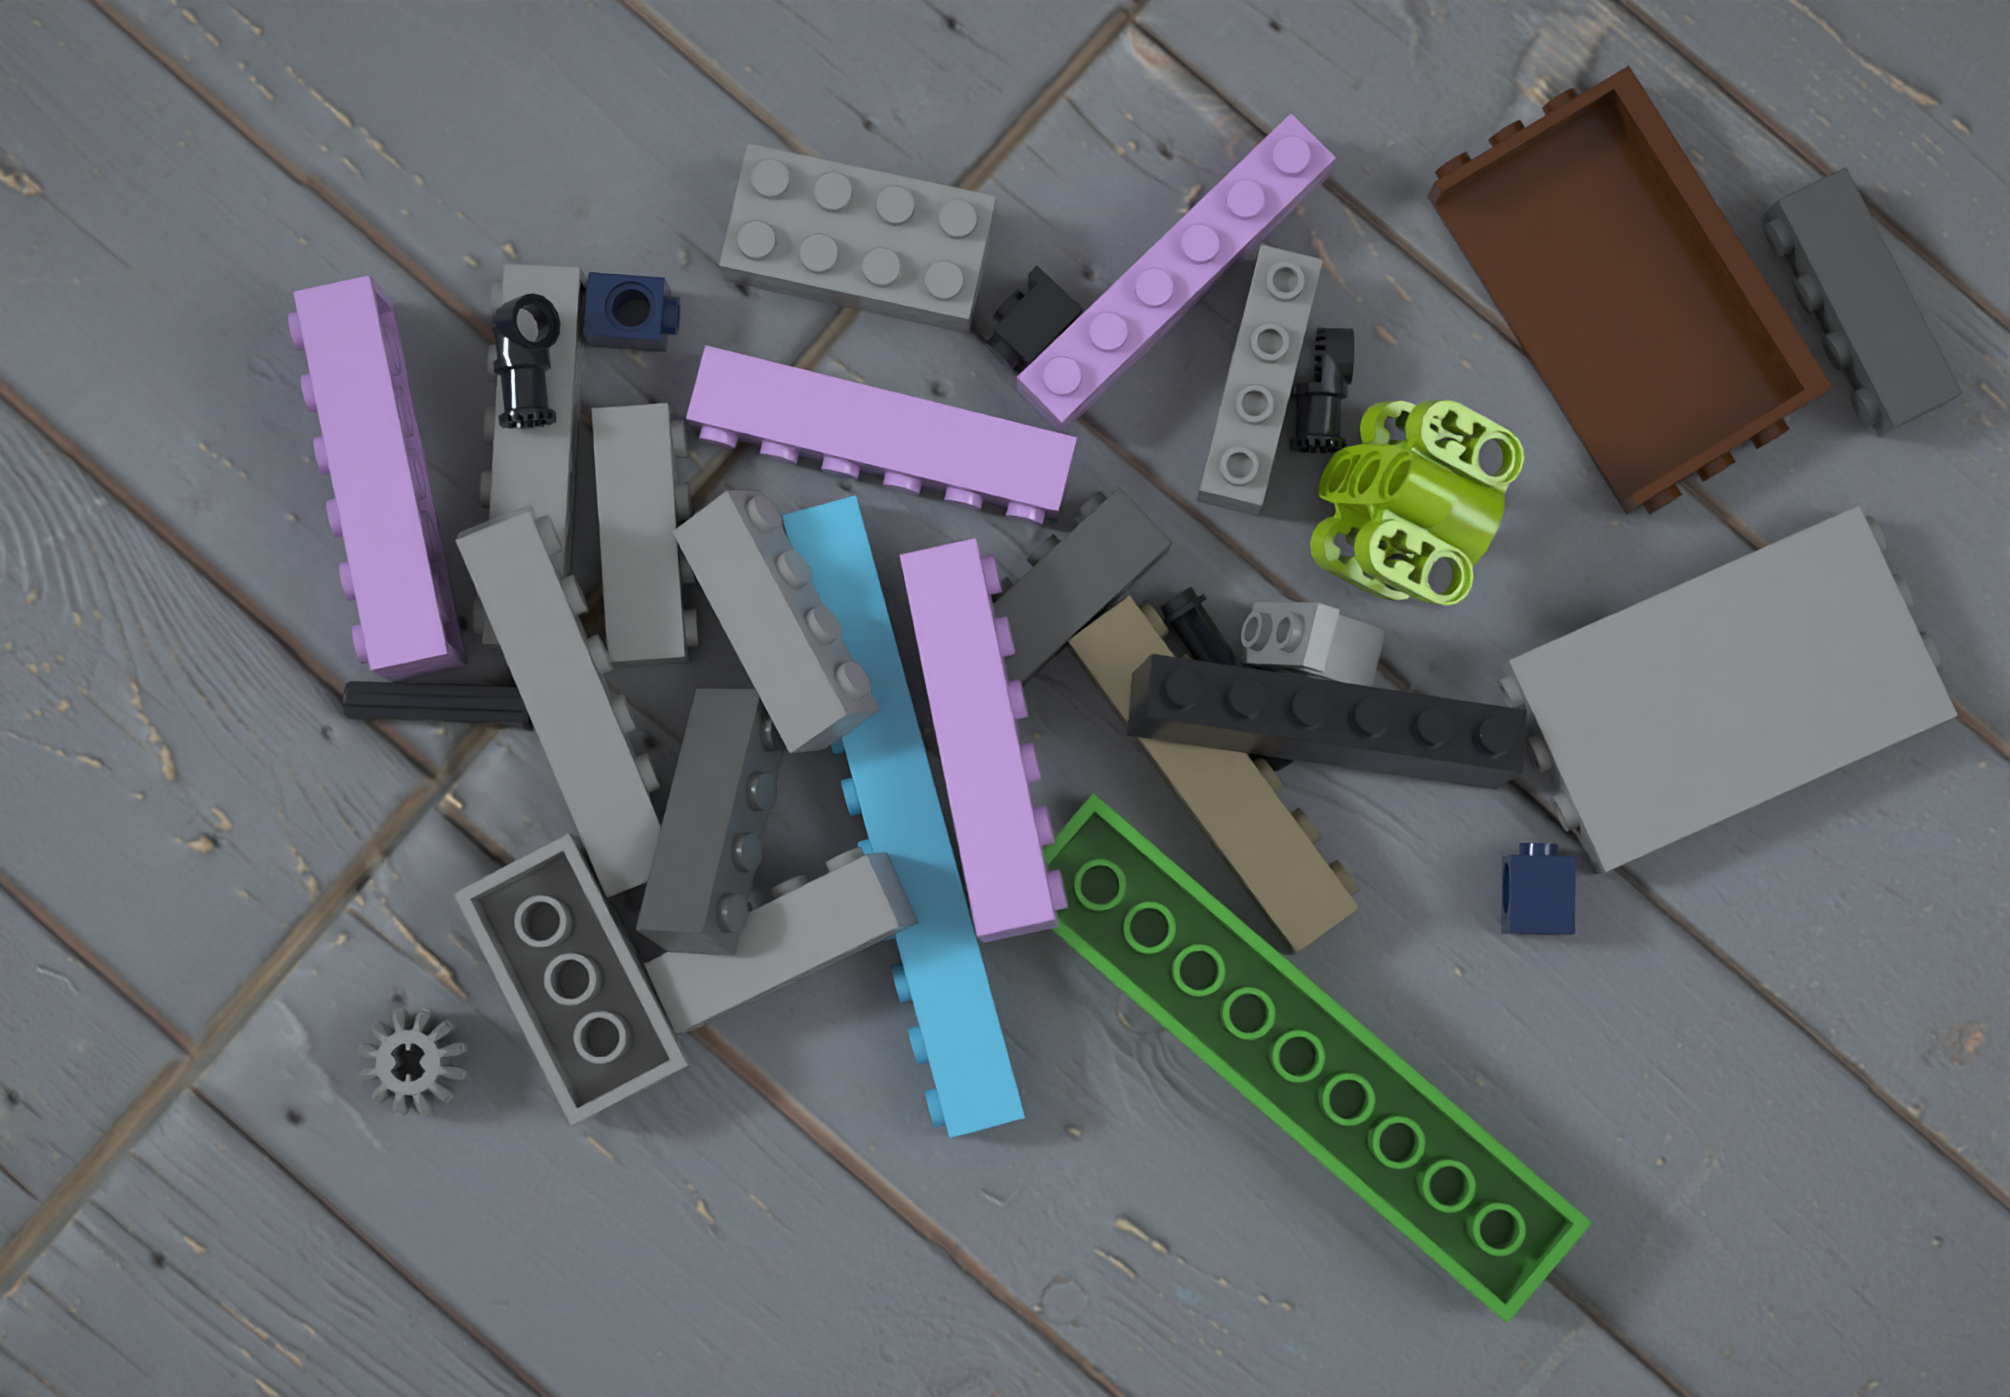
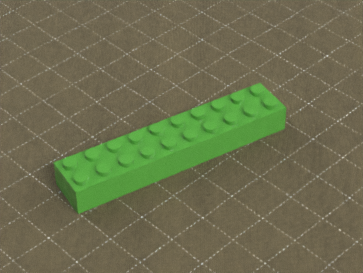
M1093 793L1054 838L1055 844L1048 845L1044 849L1048 871L1057 869L1061 871L1068 908L1057 910L1060 927L1050 930L1485 1307L1508 1324L1592 1222Z

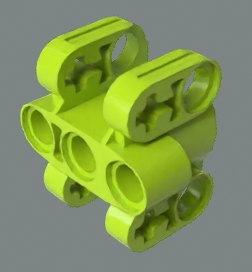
M1403 400L1376 402L1367 409L1362 417L1360 433L1363 443L1337 451L1328 461L1321 474L1318 484L1319 497L1335 505L1336 512L1334 517L1324 519L1312 532L1310 541L1311 555L1315 563L1324 571L1377 598L1398 601L1411 596L1420 602L1448 606L1457 604L1471 590L1474 579L1473 567L1485 554L1498 530L1504 512L1505 492L1509 483L1514 481L1522 471L1524 463L1523 446L1519 438L1508 429L1455 401L1429 400L1423 401L1417 406ZM1387 418H1396L1395 426L1406 433V440H1390L1391 433L1388 429L1384 428ZM1489 439H1493L1499 444L1503 455L1501 467L1491 476L1482 471L1478 459L1480 448ZM1337 534L1346 535L1345 541L1354 547L1355 556L1340 555L1339 547L1333 544ZM1393 554H1398L1403 560L1387 558ZM1443 557L1452 568V580L1447 590L1441 594H1436L1428 584V575L1433 563L1437 562L1438 558ZM1385 583L1388 584V585H1390L1391 587H1393V588H1395V589L1391 590L1389 587H1387V586L1385 585Z

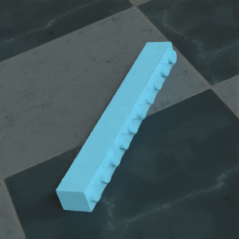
M855 495L782 515L786 530L785 534L794 551L800 554L807 562L811 570V582L823 605L839 621L841 638L854 662L860 665L868 675L872 687L871 694L880 708L879 712L831 744L834 755L846 752L852 777L841 780L844 797L850 817L863 815L869 838L857 842L858 847L862 848L865 855L887 852L918 920L917 924L884 939V941L896 938L902 963L891 966L900 1003L913 1001L919 1023L917 1026L907 1028L917 1065L930 1064L936 1088L924 1091L933 1126L937 1128L946 1125L949 1138H954L1023 1119L1025 1114L857 497Z

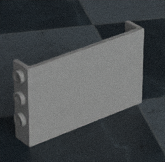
M1860 505L1514 657L1500 666L1505 677L1498 680V686L1505 704L1509 708L1526 710V724L1531 735L1525 738V746L1530 759L1539 773L1548 770L1558 794L1551 796L1556 816L1565 831L1575 830L1595 874L1608 872L1958 716L1936 669L1941 665L1938 650L1926 632L1919 633L1909 612L1913 608L1910 590L1899 574L1892 575L1882 554L1886 550V541L1882 530L1872 516H1864Z

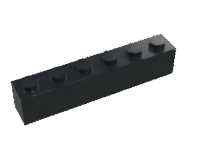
M1151 654L1132 673L1127 736L1496 790L1523 773L1526 710Z

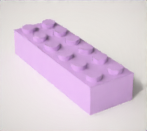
M370 275L293 291L297 311L288 313L289 329L296 350L305 349L310 372L309 374L301 375V387L308 411L310 413L318 412L322 436L314 437V451L321 474L331 475L335 498L326 501V509L334 537H343L348 561L339 563V573L347 600L356 599L361 624L352 626V637L358 660L361 664L369 662L370 671L392 682L467 667L465 647L393 301Z

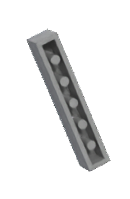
M504 264L503 282H494L492 286V319L497 316L495 313L497 308L502 307L501 305L505 302L532 293L544 296L553 304L558 312L561 323L560 335L556 343L549 348L551 369L545 372L549 408L556 412L557 422L552 423V425H544V427H536L535 421H533V428L529 429L527 422L524 423L523 429L502 428L499 425V415L504 413L501 376L494 372L493 361L497 360L496 344H490L487 373L489 382L497 383L495 407H486L484 415V441L486 445H493L492 470L482 471L480 502L482 508H490L489 520L530 504L533 505L538 518L549 515L563 548V551L553 555L562 577L565 578L572 575L585 343L583 332L588 279L580 267ZM520 309L517 314L518 329L527 340L535 342L538 336L537 322L531 313ZM476 596L473 605V631L475 634H482V644L489 649L502 650L480 597Z
M530 504L459 532L456 543L606 898L648 882L664 814L661 815L652 792L661 789V783L649 754L644 753L637 756L628 733L637 730V726L624 694L612 697L603 674L613 669L604 644L598 634L590 638L587 637L578 614L588 611L579 584L574 575L562 577L553 554L563 551L550 516L545 515L538 518L533 505Z

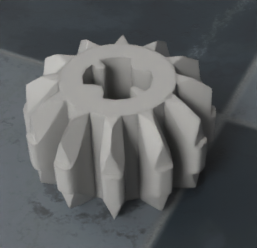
M400 1008L394 1010L393 1024L395 1031L388 1024L376 1021L371 1025V1030L382 1044L380 1046L375 1044H361L359 1046L358 1053L360 1055L376 1059V1067L366 1068L358 1073L359 1080L361 1082L373 1081L378 1078L381 1080L382 1083L371 1095V1100L375 1104L385 1102L395 1093L393 1102L394 1115H407L413 1099L421 1116L432 1114L434 1112L432 1093L445 1103H450L456 1098L454 1089L445 1081L446 1077L453 1080H465L468 1077L469 1071L466 1068L451 1065V1056H459L468 1052L467 1043H453L447 1046L444 1041L453 1034L456 1024L452 1020H445L432 1031L434 1022V1011L432 1009L421 1008L416 1016L414 1025L407 1009ZM405 1048L407 1051L420 1050L421 1048L424 1051L425 1055L419 1062L425 1070L422 1076L421 1073L405 1075L402 1069L408 1062L402 1054Z

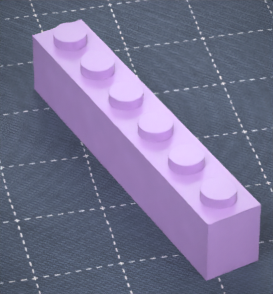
M1291 113L1017 376V391L1058 433H1063L1329 177L1336 157Z
M707 345L704 348L686 417L691 428L700 431L698 440L710 445L735 449L738 440L761 446L760 455L774 461L796 464L798 456L822 461L821 470L834 476L857 480L860 471L883 476V486L898 492L919 495L921 486L946 492L944 501L949 504L972 510H981L982 503L987 502L1007 507L1006 517L1039 526L1043 525L1044 517L1058 520L1077 443V437Z
M976 538L900 554L977 937L983 943L1060 927L1057 910L1068 908L1067 897L1060 869L1048 871L1043 846L1055 844L1047 805L1035 807L1030 782L1041 780V773L1034 742L1022 744L1017 719L1028 717V710L1021 680L1009 681L1004 657L1014 655L1015 648L1008 617L996 618L991 594L1002 592L995 555L983 556Z

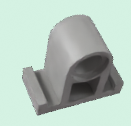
M1254 602L1252 612L1246 618L1241 632L1243 649L1240 662L1241 664L1261 670L1271 668L1291 675L1373 687L1386 631L1380 627L1340 615V609L1319 602Z

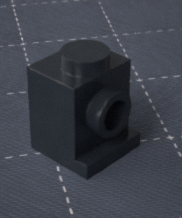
M1038 266L1028 274V288L1030 291L1024 295L1019 289L1016 290L995 312L993 318L999 323L993 328V336L985 343L988 350L1010 370H1013L1017 364L1026 369L1083 314V308Z

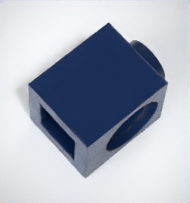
M589 272L583 335L590 346L666 352L667 335H677L679 331L680 297L671 296V289L665 277ZM640 299L650 304V313L642 324L629 327L618 322L619 311L626 302Z
M1519 843V855L1502 857L1501 934H1575L1576 856H1558V844Z

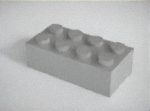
M747 143L719 267L725 282L970 334L997 215L996 196Z
M568 833L453 893L571 1126L581 1124L695 1064L681 1035H675L645 965L611 898H606L588 853L578 836Z

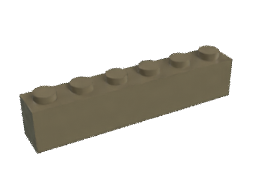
M1128 596L1067 641L1068 650L1126 729L1128 728L1132 673L1151 654L1175 657L1162 640L1169 633V630L1158 613L1148 602L1138 607L1131 596ZM1184 653L1183 655H1181V656L1179 657V658L1190 659L1189 656H1188L1186 653ZM1132 736L1292 954H1298L1360 908L1352 898L1359 891L1357 884L1337 859L1328 865L1313 844L1321 839L1320 834L1300 808L1290 813L1275 792L1280 790L1283 785L1263 757L1260 756L1252 762L1249 756L1243 752Z

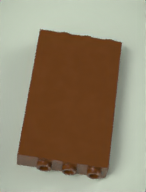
M1627 66L1578 95L1575 88L1568 89L1542 107L1545 116L1527 127L1523 125L1521 120H1517L1504 127L1488 140L1492 148L1474 159H1471L1469 154L1464 152L1449 160L1435 171L1439 180L1434 182L1427 197L1626 515L1642 505L1650 515L1682 495L1676 485L1696 472L1704 482L1736 462L1730 452L1740 445L1751 440L1755 448L1759 449L1790 430L1784 419L1821 397L1833 386L1630 66Z

